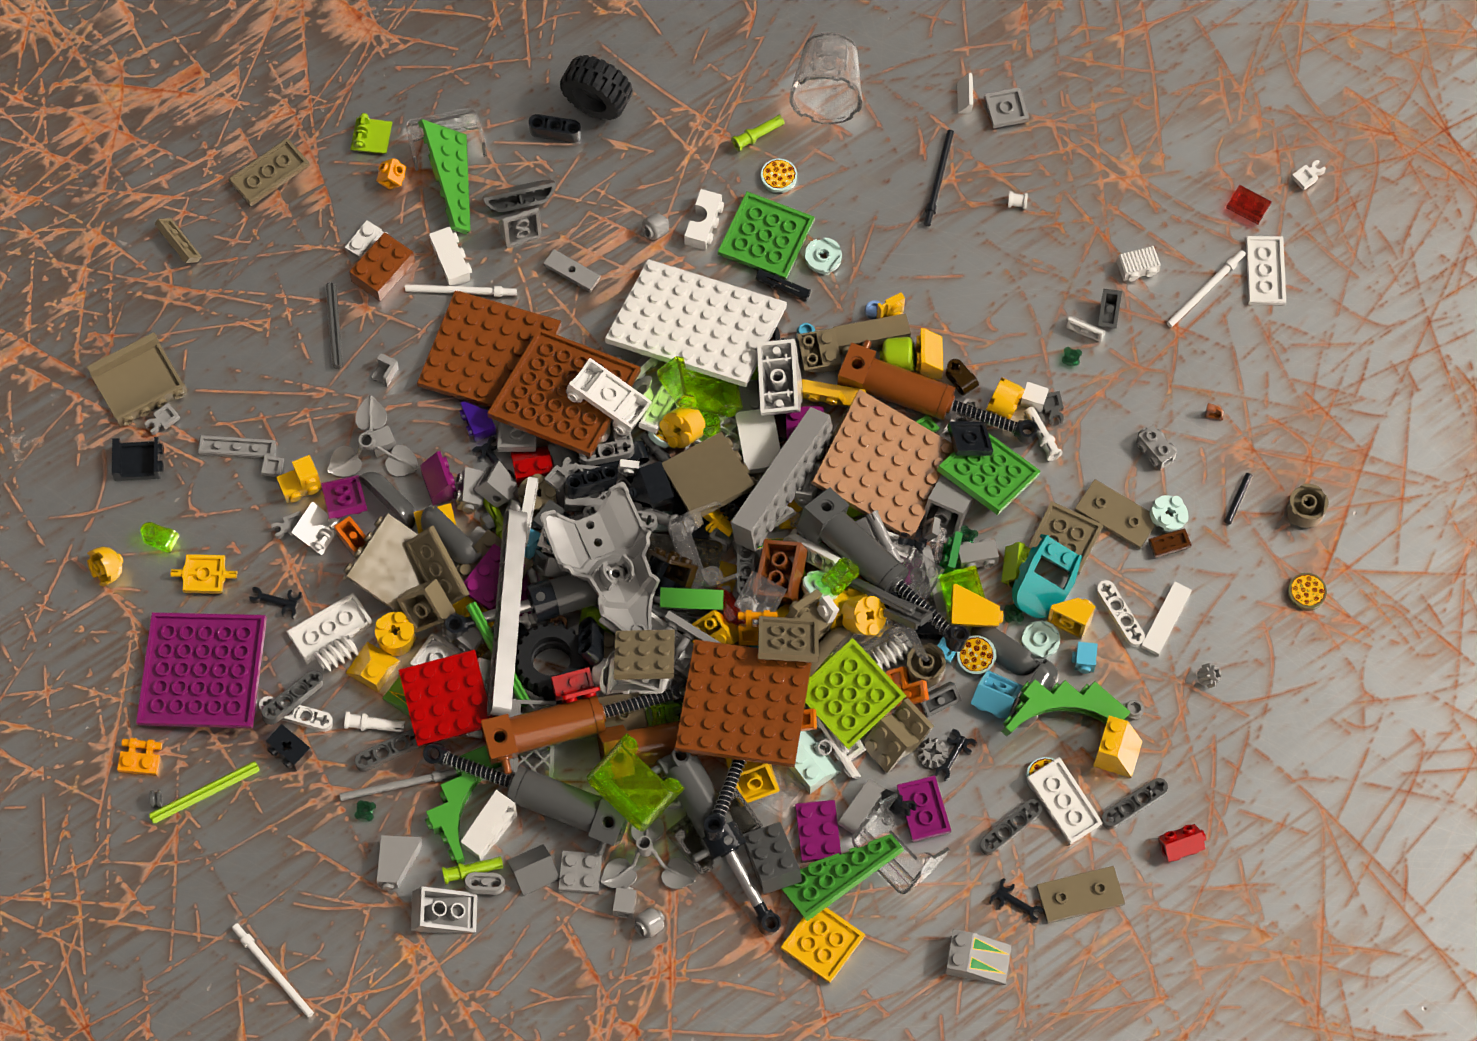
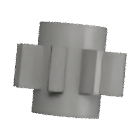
M1211 663L1203 664L1202 668L1197 672L1198 682L1208 688L1217 686L1216 683L1221 680L1220 669L1215 665L1211 666Z

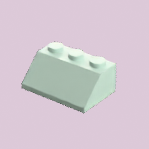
M808 730L801 731L795 768H788L807 792L811 794L841 773V770L829 755H819L815 751V745L818 741Z

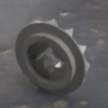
M928 738L922 741L917 749L918 760L927 768H938L946 762L948 748L938 738ZM935 746L936 752L939 754H935L931 760L930 753L927 751H931Z

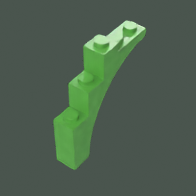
M1034 679L1031 683L1027 681L1020 689L1023 693L1018 698L1022 701L1014 709L1016 711L1013 717L1009 715L1003 722L1005 727L1001 732L1007 737L1029 718L1048 712H1076L1088 715L1106 725L1109 715L1125 720L1130 711L1095 681L1091 685L1086 684L1078 692L1066 680L1061 684L1057 682L1049 691Z
M486 745L460 756L475 763L484 764L486 767L489 766L491 769L494 768V770L502 766L501 762L490 764ZM454 767L458 777L441 784L442 791L439 794L444 804L426 811L428 818L425 819L429 830L433 829L435 835L440 833L444 844L448 843L450 850L447 851L452 862L456 861L458 865V863L465 864L459 838L461 816L472 791L484 778L480 779L479 776L475 777V775H470V773L461 771L458 768L456 770Z

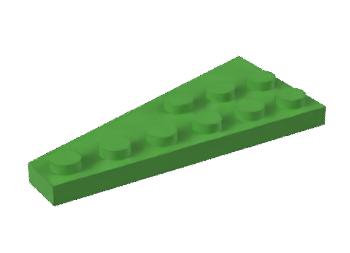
M421 119L418 122L419 128L423 129L425 135L423 137L424 144L428 145L430 151L428 157L436 182L440 183L441 190L439 192L447 206L445 211L451 230L467 234L470 232L467 135Z
M889 834L870 841L868 845L860 848H851L849 852L841 855L837 853L810 863L808 867L800 869L802 882L782 888L781 890L804 919L809 921L901 854L904 849L895 837Z

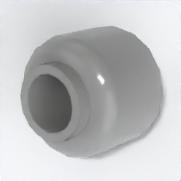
M655 213L642 222V233L648 239L658 240L669 232V221L665 216Z
M647 908L635 917L634 928L636 932L642 937H653L664 928V915L659 910Z

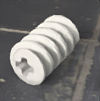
M902 634L901 639L896 637L894 642L890 640L887 642V645L881 644L880 649L875 647L873 652L870 651V655L883 670L882 665L890 668V661L897 665L896 658L903 662V655L908 656L913 646L907 635Z
M349 635L348 639L342 636L341 643L335 640V647L328 644V651L322 648L321 655L317 652L314 653L323 671L326 668L331 672V665L337 668V661L344 664L345 656L351 660L352 652L356 656L359 655Z

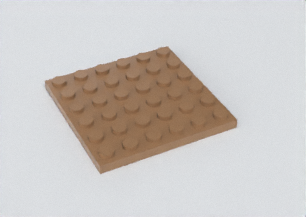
M859 389L810 484L822 491L831 487L850 507L864 515L878 510L886 528L900 536L901 532L912 536L917 531L926 512L925 506L928 497L942 475L937 471L938 466L954 452V448L948 440Z

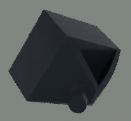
M661 461L638 469L628 488L632 500L652 509L674 502V496Z

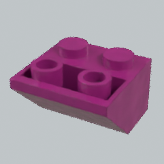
M437 451L420 465L433 506L455 499L454 492H456L455 481L452 473H450L446 456L442 457L441 451Z

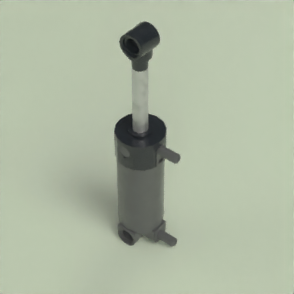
M533 568L527 570L531 584L526 586L527 600L520 602V614L531 611L536 623L598 604V595L588 581L581 580L571 574L551 580L538 581L535 570ZM496 609L482 612L487 623L495 621ZM454 614L448 616L445 621V633L453 639L459 638L463 633L468 632L469 628L476 627L471 616L464 617V615ZM452 623H456L460 627L457 630H453L449 626Z
M674 749L670 754L657 760V765L646 770L645 775L647 778H650L661 772L662 776H666L700 837L699 841L704 848L692 855L693 861L698 862L707 856L710 857L711 861L720 857H726L758 915L756 917L758 930L764 935H772L780 929L781 919L777 914L773 913L772 909L768 910L736 853V850L739 849L738 847L746 843L744 836L727 810L722 838L717 841H711L705 837L704 820L710 813H713L712 810L715 809L714 805L716 807V800H718L719 794L698 756L692 757L691 753L675 751ZM713 825L709 828L711 830H717L719 827ZM766 919L773 922V929L766 926Z

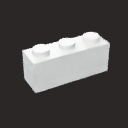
M447 227L430 233V243L448 285L458 286L471 281L470 274L472 269L469 262L465 263L464 261L466 256L463 248L458 247L459 239L456 232L452 233L451 228Z

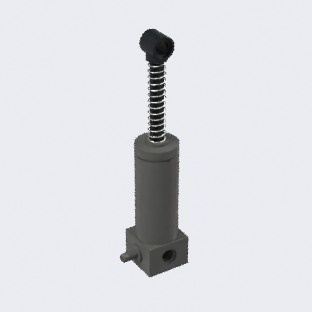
M831 487L804 506L796 529L805 538L816 545L823 541L868 583L890 594L894 591L898 592V595H902V598L904 597L907 601L932 611V619L928 622H932L935 628L939 629V632H943L946 646L954 652H960L964 649L970 635L969 630L962 625H951V623H948L947 619L943 618L944 616H941L940 613L936 612V609L932 608L933 606L928 605L929 602L926 603L925 599L923 600L921 596L917 595L918 592L915 593L914 589H911L910 586L906 585V582H903L909 570L846 514L849 504Z
M440 743L430 744L423 750V757L428 763H436L442 766L444 764L446 766L450 765L451 768L455 767L456 770L458 768L461 771L470 773V775H475V777L479 776L480 779L484 778L485 781L489 780L490 783L494 782V784H499V786H504V788L507 787V798L516 805L589 832V837L599 840L596 854L601 856L604 854L607 844L615 846L621 843L634 805L610 796L603 798L522 766L518 768L516 774L512 776L506 775L503 772L494 770V768L491 769L489 766L481 765L479 762L475 763L465 759V757H460V755L457 756L455 753L452 754L449 749ZM433 748H436L439 752V756L436 759L431 756ZM609 816L613 818L614 825L609 823Z

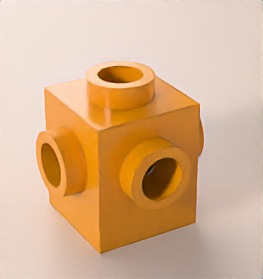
M393 158L381 162L376 182L389 190L400 187L405 178L406 166Z

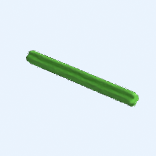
M472 602L466 608L492 653L494 634L477 603ZM514 673V695L517 700H530L516 673ZM521 704V707H522V708L528 706V705Z

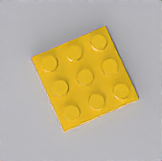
M826 907L809 921H806L803 917L783 943L781 950L830 984L864 939L865 934Z

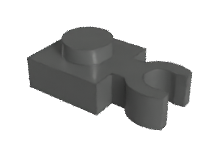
M1060 391L1048 393L1043 406L1044 413H1050V425L1054 423L1053 418H1058L1060 424H1063L1064 416L1060 411H1063L1064 407Z

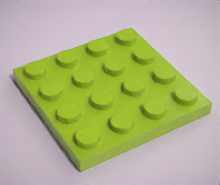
M852 638L809 678L805 703L810 709L814 708L816 710V715L849 750L896 707L906 695Z

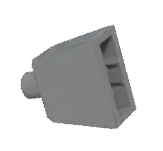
M497 461L487 467L474 490L494 507H499L504 503L508 505L511 499L519 502L513 495L517 483L502 463Z

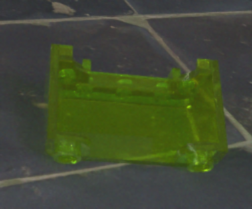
M675 356L657 371L658 380L677 406L681 408H689L726 417H733L743 409L739 385L696 371L687 370L683 357Z
M626 733L587 775V781L637 830L645 831L665 812L685 788L674 778H667L663 781L635 754L638 750L637 741Z

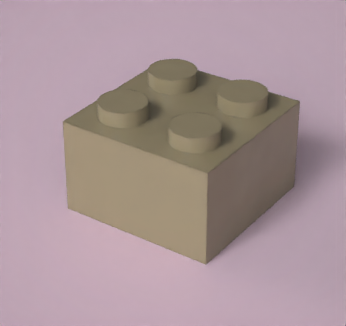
M437 579L410 588L397 599L409 622L413 624L416 633L445 622L448 616L456 612Z

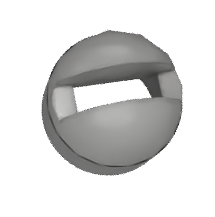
M819 740L815 745V751L819 755H828L832 751V744L828 740ZM820 746L826 748V750L820 749Z

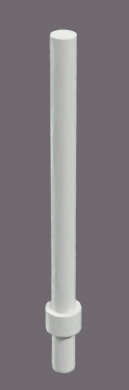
M1240 250L1232 258H1229L1224 263V266L1166 322L1167 325L1172 328L1229 271L1237 267V263L1246 255L1245 252Z
M405 284V292L454 294L455 291H461L468 294L494 295V297L517 296V289L502 288V286L488 288Z
M236 923L232 930L241 939L242 945L245 948H249L307 1018L311 1017L314 1014L311 1008L254 943V938Z

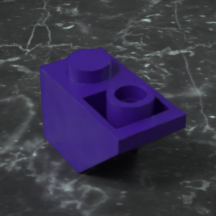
M464 401L461 402L462 410H459L462 421L466 420L468 424L466 430L469 437L473 436L474 441L478 442L496 435L494 422L487 414L488 410Z

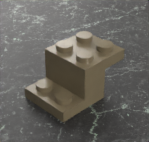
M816 589L811 593L807 592L800 601H794L789 606L788 610L790 611L784 618L818 620L819 643L826 636L833 622L827 624L823 617L819 615L817 604L822 593Z
M907 698L902 701L894 713L882 718L862 743L869 755L888 773L892 771L901 758L913 753L934 725Z

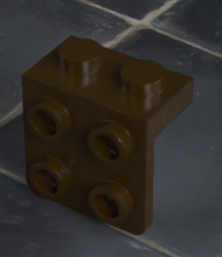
M655 547L654 550H647V553L669 563L668 568L663 574L664 577L686 588L692 587L699 567L692 563V559L684 556L680 557V553L671 550L669 553H666V550Z

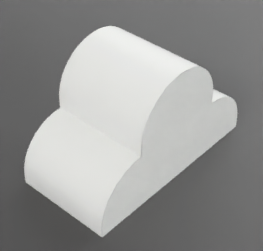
M795 339L758 342L761 415L800 412L801 403L803 402V389Z

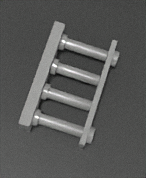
M668 611L665 616V622L667 623L665 630H679L684 636L675 649L674 673L687 680L690 663L685 670L675 665L689 642L693 640L720 642L673 612Z

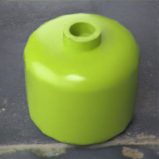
M911 337L887 338L883 342V351H880V360L914 371L916 366L914 340Z

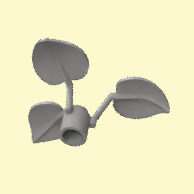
M370 395L361 403L356 413L357 426L362 430H367L359 436L358 441L360 445L358 446L357 453L350 446L338 447L331 456L327 471L339 477L355 475L362 467V461L358 458L362 448L371 450L375 447L389 456L385 466L387 471L396 477H403L418 470V462L412 450L404 445L394 446L392 452L389 453L376 444V439L371 434L372 428L380 429L385 425L387 412Z
M646 807L637 815L631 827V835L636 841L637 846L633 863L630 865L629 861L624 858L611 860L606 865L600 881L603 885L612 889H616V887L621 888L622 886L630 887L637 879V874L633 868L636 866L639 855L648 857L651 854L654 855L662 868L665 869L661 874L663 884L670 889H681L693 884L696 881V875L692 866L684 859L672 858L668 862V866L660 859L653 848L652 841L658 840L663 835L664 824L649 807Z

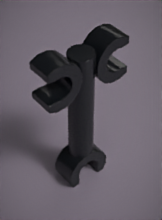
M494 436L490 437L487 443L482 446H476L472 449L473 455L478 452L482 453L481 456L477 457L479 462L484 461L486 455L493 464L500 461L494 454V452H498L497 445H491L496 441ZM507 470L512 478L515 479L514 472Z
M918 526L917 531L912 536L901 532L897 543L911 547L914 546L916 549L923 551L928 539L920 537L923 526Z
M253 587V592L258 593V596L249 597L252 603L265 601L284 606L281 611L282 617H285L288 611H292V619L296 618L298 603L303 599L302 592H299L298 597L293 598V591L289 590L287 593L288 599L262 593L260 588Z
M953 729L951 734L957 738L953 740L948 737L946 741L949 745H953L954 748L944 765L939 766L935 772V776H938L940 772H945L944 781L950 778V769L962 748L966 754L971 755L972 750L967 748V745H977L976 740L961 736L960 732L956 729Z
M1003 878L1000 881L997 893L991 896L989 904H992L994 900H999L1001 903L998 909L1001 910L1005 901L1029 914L1030 920L1037 923L1038 918L1033 913L1039 912L1042 914L1043 908L1040 906L1031 907L1012 896L1010 893L1013 892L1015 884H1012L1010 888H1005L1003 885L1006 879Z

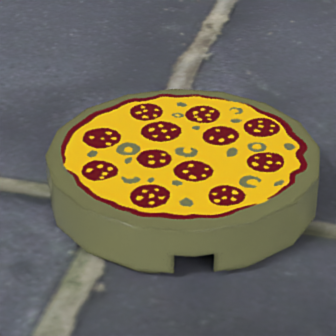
M1301 573L1295 576L1290 581L1287 590L1291 603L1304 611L1319 608L1327 595L1326 585L1323 580L1312 573Z

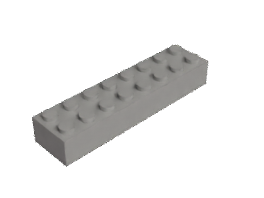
M809 408L731 521L735 543L754 552L759 546L763 545L768 532L774 529L777 519L783 516L786 506L789 502L793 501L796 491L802 488L805 478L813 472L816 462L823 457L825 449L831 444L834 434L830 415L815 408Z

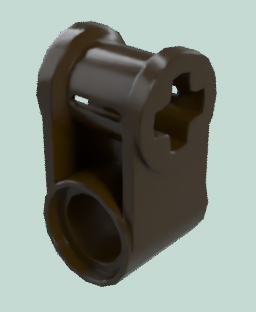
M952 359L948 362L946 377L956 387L960 395L965 396L979 386L975 375L967 369L961 360Z

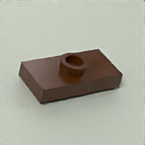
M1185 528L1148 540L1155 558L1185 550L1192 546Z

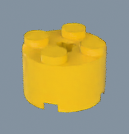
M1001 377L988 403L987 412L997 413L998 416L1001 415V417L1010 419L1025 389Z
M683 404L672 410L659 423L669 446L672 448H685L704 435L705 420L702 414L696 408L692 409L689 407L690 405Z
M852 596L845 601L841 610L844 620L842 621L843 626L853 634L876 635L885 625L887 617H884V609L887 608L875 596Z
M390 612L376 621L375 636L378 646L382 651L398 657L407 654L412 649L411 647L415 643L416 635L414 626L409 622L405 613Z

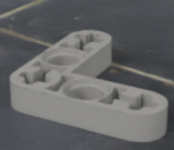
M612 420L611 427L614 442L598 444L590 459L579 453L581 464L593 466L631 458L634 454L631 432L623 437L618 436L613 427L614 420ZM623 447H627L628 451L624 452ZM606 449L612 451L610 456H603L601 453Z

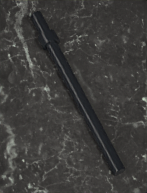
M950 129L947 130L930 201L926 205L925 226H931L933 215L936 214V203L954 136V131Z

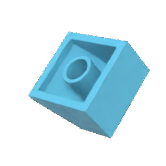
M987 671L976 688L971 704L979 710L993 713L997 718L1007 719L1023 685Z

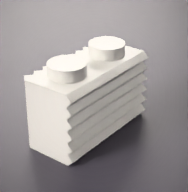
M1154 246L1119 254L1117 259V265L1123 281H1136L1146 275L1147 277L1155 276L1161 266Z

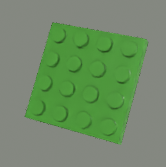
M747 191L718 250V255L756 270L762 269L773 275L778 274L780 278L787 280L815 217Z
M989 434L993 447L991 456H958L953 452L938 466L937 471L998 515L1039 476L1041 471Z

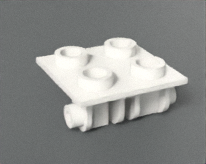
M311 502L291 533L322 555L336 535L334 526L340 523L341 519H329L328 513Z

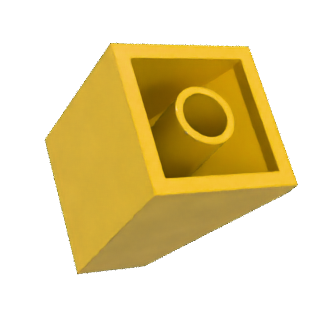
M958 584L952 585L951 625L997 628L999 623L1003 622V611L1000 610L999 605Z
M1109 715L1093 767L1132 778L1142 740L1128 721Z
M725 758L729 769L732 759ZM746 761L747 763L743 766L745 768L742 769L743 773L740 774L741 777H739V782L736 785V791L743 805L780 791L771 764Z

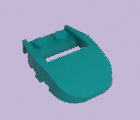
M1045 534L1040 535L1042 540L1037 547L1031 548L1028 558L1025 562H1022L1019 568L1021 571L1018 580H1015L1012 588V599L1016 607L1029 616L1038 619L1048 617L1052 605L1064 602L1075 584L1082 558L1081 555L1076 554ZM1041 556L1068 572V580L1063 589L1034 572Z

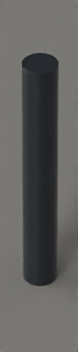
M1245 474L1225 518V523L1232 524L1253 477L1252 474Z

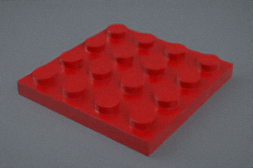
M475 650L398 670L418 747L482 730L481 721L493 718L487 714L488 697Z

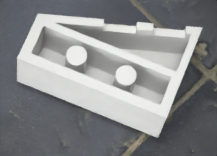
M614 657L610 659L606 694H629L632 692L658 694L663 693L672 685V679L614 680Z
M496 790L480 814L475 818L469 830H466L461 836L462 848L481 861L517 817L515 803Z

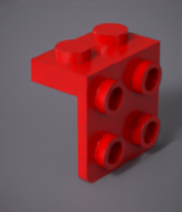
M589 667L550 677L556 700H562V703L577 701L578 696H581V698L596 696V691H600V687L593 684Z

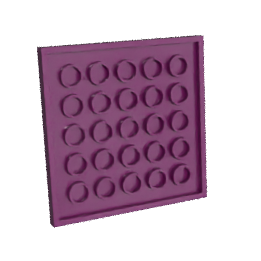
M152 613L136 723L141 726L253 728L267 623L266 615Z

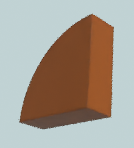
M1208 403L1204 417L1223 420L1224 411L1220 407Z

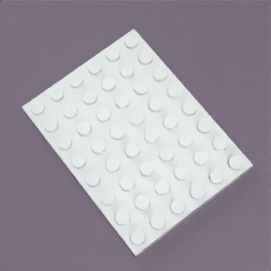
M648 259L605 337V343L746 387L758 364L757 343L770 341L787 307V302Z

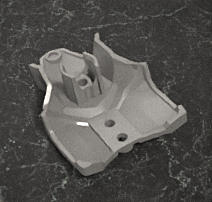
M620 482L610 487L598 511L580 520H572L557 513L555 510L542 513L540 519L561 571H568L572 576L589 582L598 595L597 601L601 617L608 620L620 631L652 630V602L660 579L652 574L645 556L650 545L649 537L652 532L643 525L626 484ZM591 524L593 529H588L586 525ZM594 541L600 542L601 546H595Z

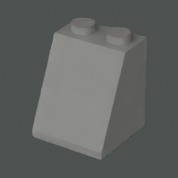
M941 475L928 497L925 506L926 512L920 526H923V523L935 516L941 519L939 534L951 537L955 531H960L975 498Z

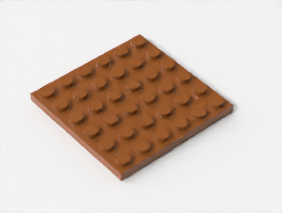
M455 291L420 374L417 386L491 408L538 329L541 328L557 335L561 327V320L461 291Z
M539 328L487 414L491 419L591 457L613 419L585 399L582 402H572L566 393L569 383L579 374L589 358L631 387L640 374L641 367Z
M694 640L675 751L795 768L812 662L758 659V648Z

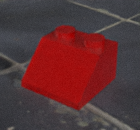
M548 446L537 447L536 452H511L517 488L526 478L534 474H541L546 477L553 469Z

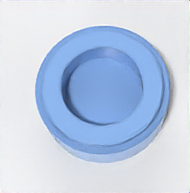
M873 300L867 303L865 314L869 319H876L877 306L881 302Z

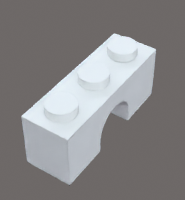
M703 189L700 190L695 204V213L703 215L706 219L701 222L689 221L684 236L685 245L706 250L708 244L711 245L714 236L712 234L713 228L716 229L719 222L717 216L719 213H722L724 208L721 194Z

